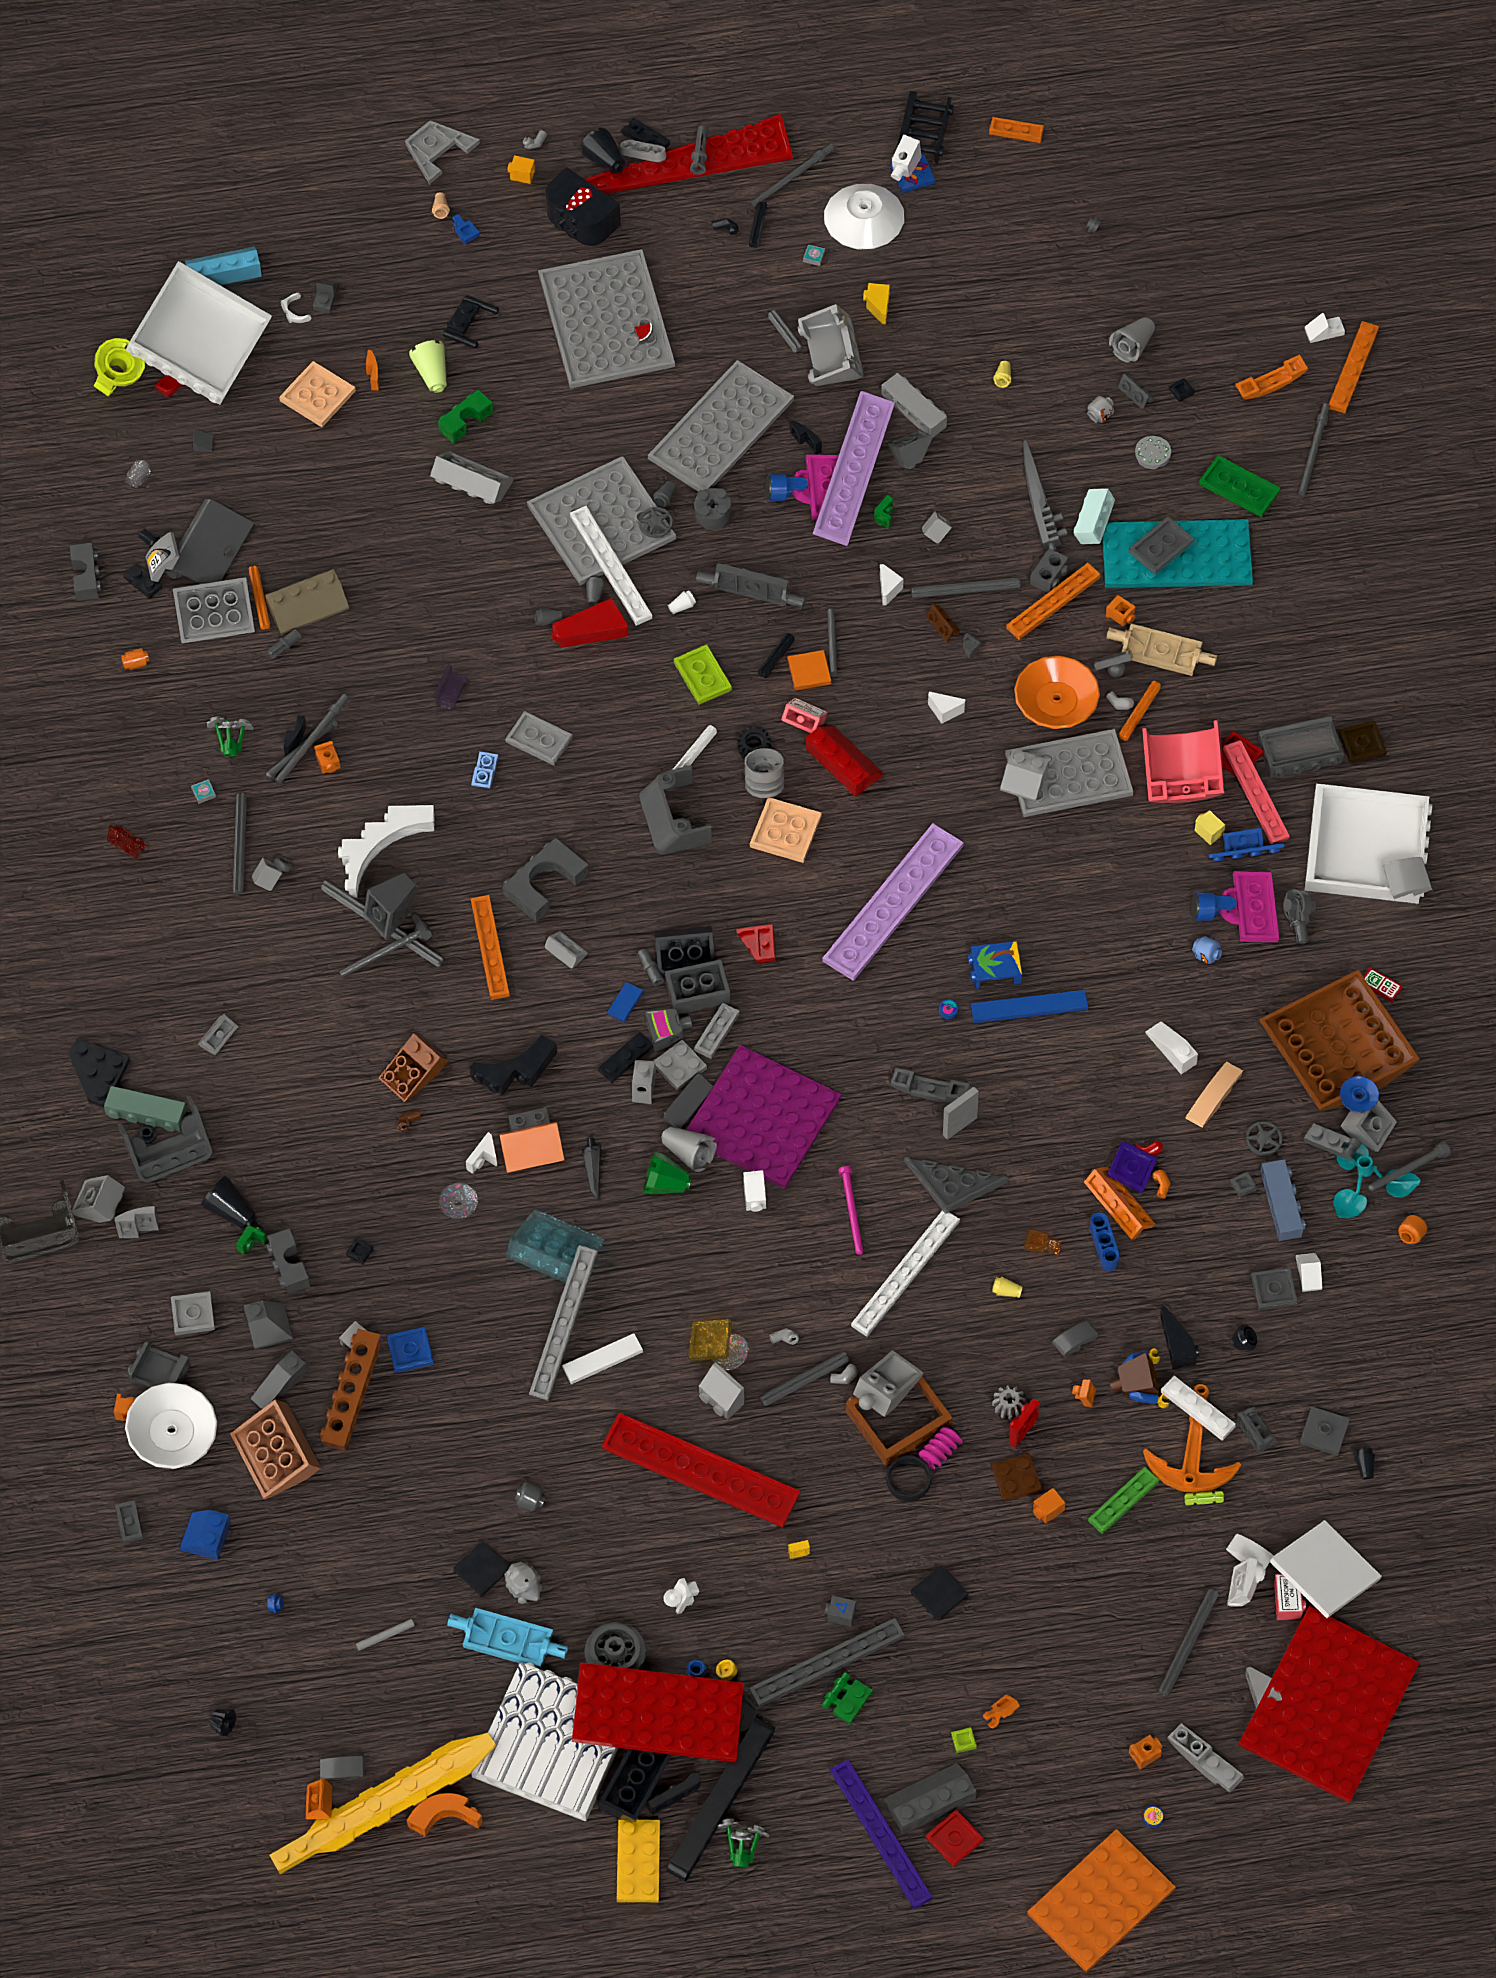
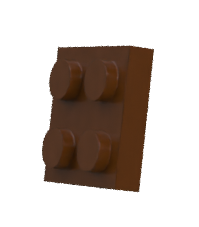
M1030 1453L991 1464L1003 1503L1042 1492Z

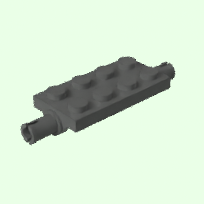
M720 563L717 564L715 574L700 570L697 573L696 582L712 585L713 588L783 606L789 604L803 608L805 603V596L791 594L789 591V580L781 577L776 578L765 573H756L745 568L740 569L729 564Z

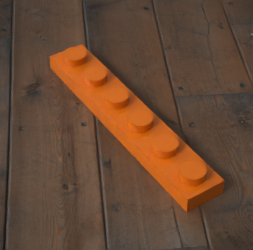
M1362 321L1330 400L1329 409L1346 413L1379 331V326Z
M1086 563L1009 622L1006 629L1020 640L1100 578V573L1089 563Z
M486 895L470 898L490 999L510 997L490 897Z

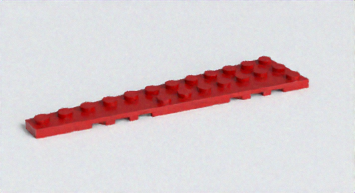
M779 114L761 120V123L749 124L743 129L737 131L734 129L728 131V134L716 135L707 139L705 150L707 154V160L705 161L706 171L703 174L698 175L690 171V166L693 162L691 156L695 151L696 142L667 151L666 159L661 162L648 160L637 164L634 162L618 174L603 172L585 178V180L603 193L609 194L792 160L793 155L782 115Z

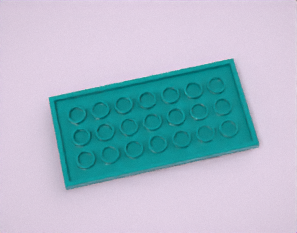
M1248 519L1174 521L1194 538V543L1155 575L1129 553V548L1162 521L1107 522L1102 537L1105 588L1252 585L1253 583Z

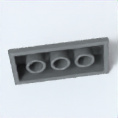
M956 1763L883 1798V1801L901 1834L904 1835L976 1800V1789L967 1773Z

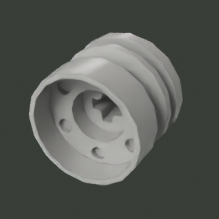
M760 748L748 753L744 762L745 788L747 792L758 798H770L781 793L784 789V759L782 755L776 750L769 748Z

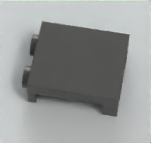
M145 1341L143 1346L138 1348L137 1358L134 1363L129 1365L127 1373L130 1382L149 1389L150 1387L165 1383L181 1384L191 1365L189 1357L181 1354L180 1358L151 1347L150 1343Z

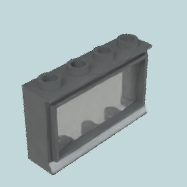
M1331 716L1259 731L1258 743L1260 749L1263 750L1262 756L1270 778H1280L1292 773L1299 774L1311 769L1318 770L1326 766H1337L1343 761L1344 753L1342 752Z

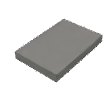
M524 711L505 740L506 743L551 765H555L572 740L573 734Z
M972 1087L944 1108L943 1136L947 1140L977 1119L979 1091L975 1087Z

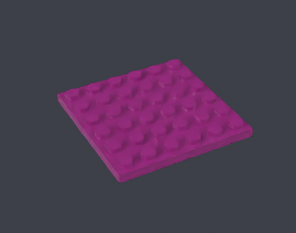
M739 1045L687 1130L714 1137L716 1139L714 1142L717 1143L715 1155L750 1172L763 1170L764 1179L786 1189L839 1103L842 1094Z

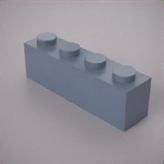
M1285 1159L1262 1163L1261 1176L1278 1240L1283 1241L1302 1237L1305 1221L1304 1218H1300L1299 1212H1301L1299 1200L1296 1201L1294 1196L1296 1195V1187L1290 1181L1292 1177L1290 1166H1286Z

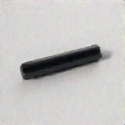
M759 202L749 240L751 248H757L759 245L767 211V203Z
M790 633L785 634L758 670L760 676L763 678L768 677L794 642L793 635Z

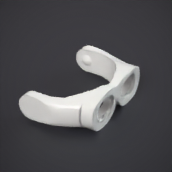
M294 293L281 300L282 309L286 313L289 323H304L312 319L310 315L297 316L287 308L290 302L301 297L300 293Z

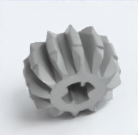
M1007 1385L1006 1390L1000 1387L999 1393H994L993 1398L995 1400L992 1401V1406L995 1407L996 1414L1001 1413V1418L1007 1415L1009 1420H1011L1012 1415L1017 1418L1020 1416L1026 1399L1023 1398V1391L1018 1392L1017 1386L1012 1390Z

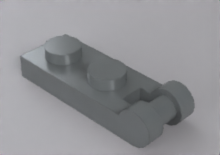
M1314 1123L1304 1137L1306 1143L1347 1160L1353 1158L1355 1149L1357 1150L1361 1145V1142L1356 1138L1346 1137Z

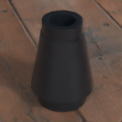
M1361 1449L1356 1451L1357 1455L1355 1458L1361 1478L1363 1480L1373 1479L1375 1462L1373 1450Z

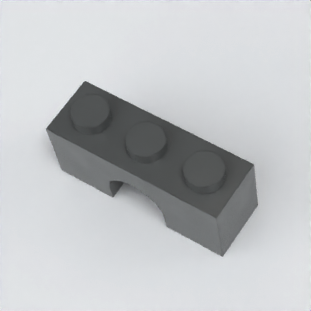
M92 543L70 545L73 570L85 571L81 575L73 576L76 600L98 599L101 583L96 577L100 575L99 566L95 565V561L98 560L97 549L93 550Z
M290 1228L267 1236L269 1243L266 1244L268 1254H273L275 1259L272 1261L275 1272L279 1271L281 1277H278L281 1288H285L287 1294L310 1287L303 1263L290 1264L286 1262L288 1257L297 1254L296 1244Z

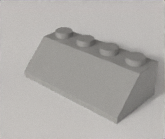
M453 452L436 456L430 477L435 478L436 482L452 485L451 488L458 491L464 490L468 492L469 496L483 498V501L488 504L501 501L514 478Z

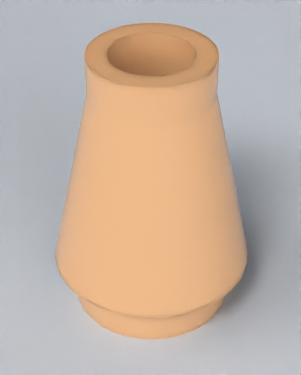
M439 192L435 195L432 213L436 218L443 219L450 210L445 194Z

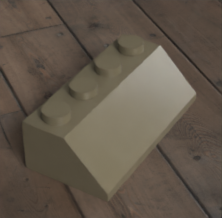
M334 569L265 595L267 607L281 635L349 609L343 588Z

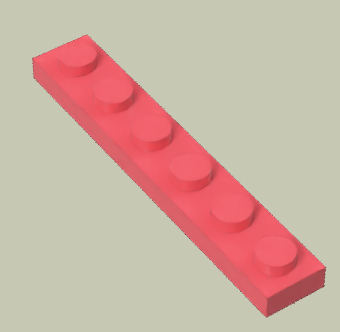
M1242 741L1224 746L1223 751L1271 845L1288 840L1290 836Z

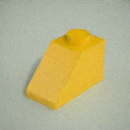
M868 283V290H864L863 301H866V308L882 324H886L890 285Z

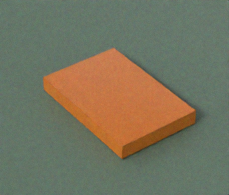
M557 1122L499 1134L507 1173L564 1160Z

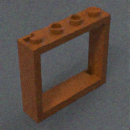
M923 1377L916 1384L940 1417L888 1449L884 1447L857 1410L860 1407L859 1398L852 1396L846 1403V1413L885 1466H888L896 1459L933 1438L935 1434L939 1433L941 1428L952 1426L953 1417Z

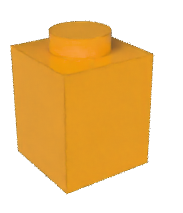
M514 155L513 161L509 162L507 170L510 173V180L531 184L535 173V160Z

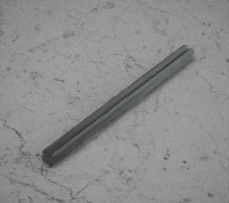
M324 881L321 885L322 891L365 918L363 916L364 904L331 882ZM397 927L391 936L399 940L408 935V933ZM417 939L405 945L437 967H440L444 962V958Z

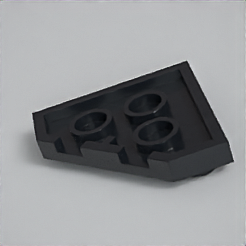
M77 1039L69 1053V1057L88 1102L104 1108L111 1086H118L130 1062V1057Z

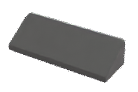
M697 1073L664 1113V1121L675 1128L681 1129L707 1098L713 1086L701 1074Z

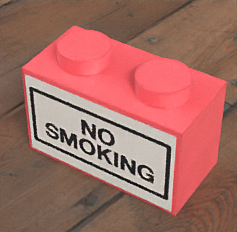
M793 698L786 704L781 720L812 733L818 727L824 726L828 712Z
M1275 1574L1274 1591L1277 1620L1301 1619L1303 1612H1306V1600H1302L1301 1592L1282 1574Z

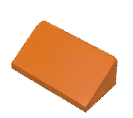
M325 1778L308 1784L305 1818H331L332 1785Z

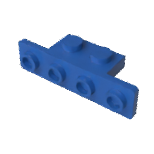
M1261 828L1224 833L1225 852L1209 854L1207 857L1208 859L1213 858V862L1223 861L1225 856H1231L1232 859L1242 858L1245 853H1250V856L1262 855L1261 851L1268 850L1269 853L1280 852V848L1284 847V843L1264 846Z

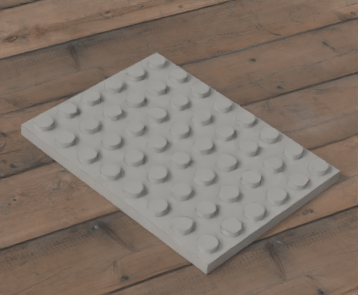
M642 249L538 270L570 389L675 367V361ZM652 323L653 332L646 343L640 345L634 327Z

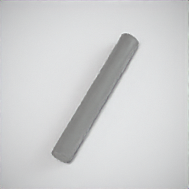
M409 1619L355 1645L358 1651L415 1625L412 1619Z

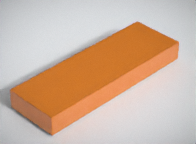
M992 117L989 134L1041 143L1044 125Z

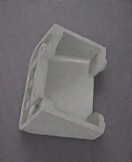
M835 304L798 319V332L808 341L813 369H810V374H808L811 384L822 386L857 380L863 377L864 374L854 328L848 313Z

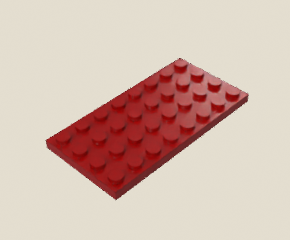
M581 1662L571 1742L736 1763L744 1683Z

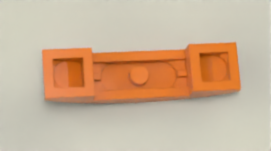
M1297 355L1284 361V366L1254 380L1252 377L1236 383L1235 386L1243 399L1260 397L1288 385L1304 374L1308 367L1301 356Z

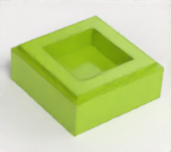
M971 1727L951 1732L956 1753L976 1749L977 1746Z

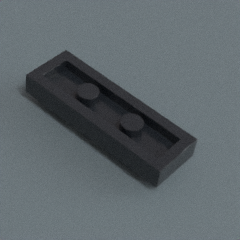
M639 1032L598 1067V1071L608 1081L613 1083L635 1064V1060H639L653 1048V1043Z

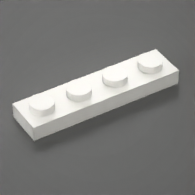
M1173 1376L1161 1389L1163 1395L1222 1441L1235 1428L1236 1424L1177 1377Z

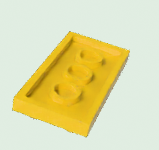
M618 1820L617 1902H659L660 1820H637L636 1822Z

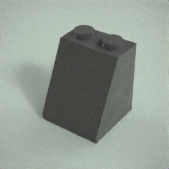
M405 873L376 885L367 891L363 916L385 939H388L412 908L416 885Z

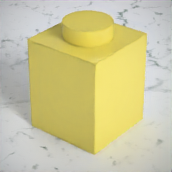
M1210 810L1197 817L1195 831L1210 845L1224 834L1225 824Z

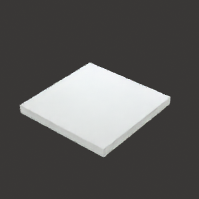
M1325 1520L1277 1553L1270 1560V1563L1326 1618L1370 1588L1382 1577Z

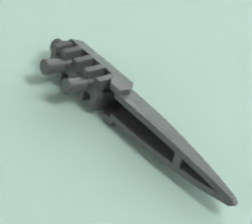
M1025 439L1023 441L1026 481L1043 548L1046 550L1050 548L1057 552L1056 547L1062 545L1060 537L1068 535L1066 528L1058 530L1056 527V522L1064 520L1062 513L1054 515L1049 507L1036 463Z

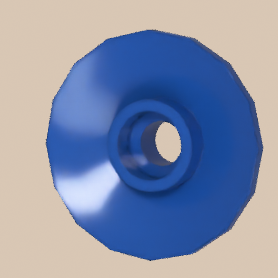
M1356 1076L1349 1078L1343 1083L1340 1090V1098L1347 1109L1362 1113L1375 1107L1378 1102L1379 1091L1372 1080ZM1360 1095L1362 1099H1357L1355 1096Z

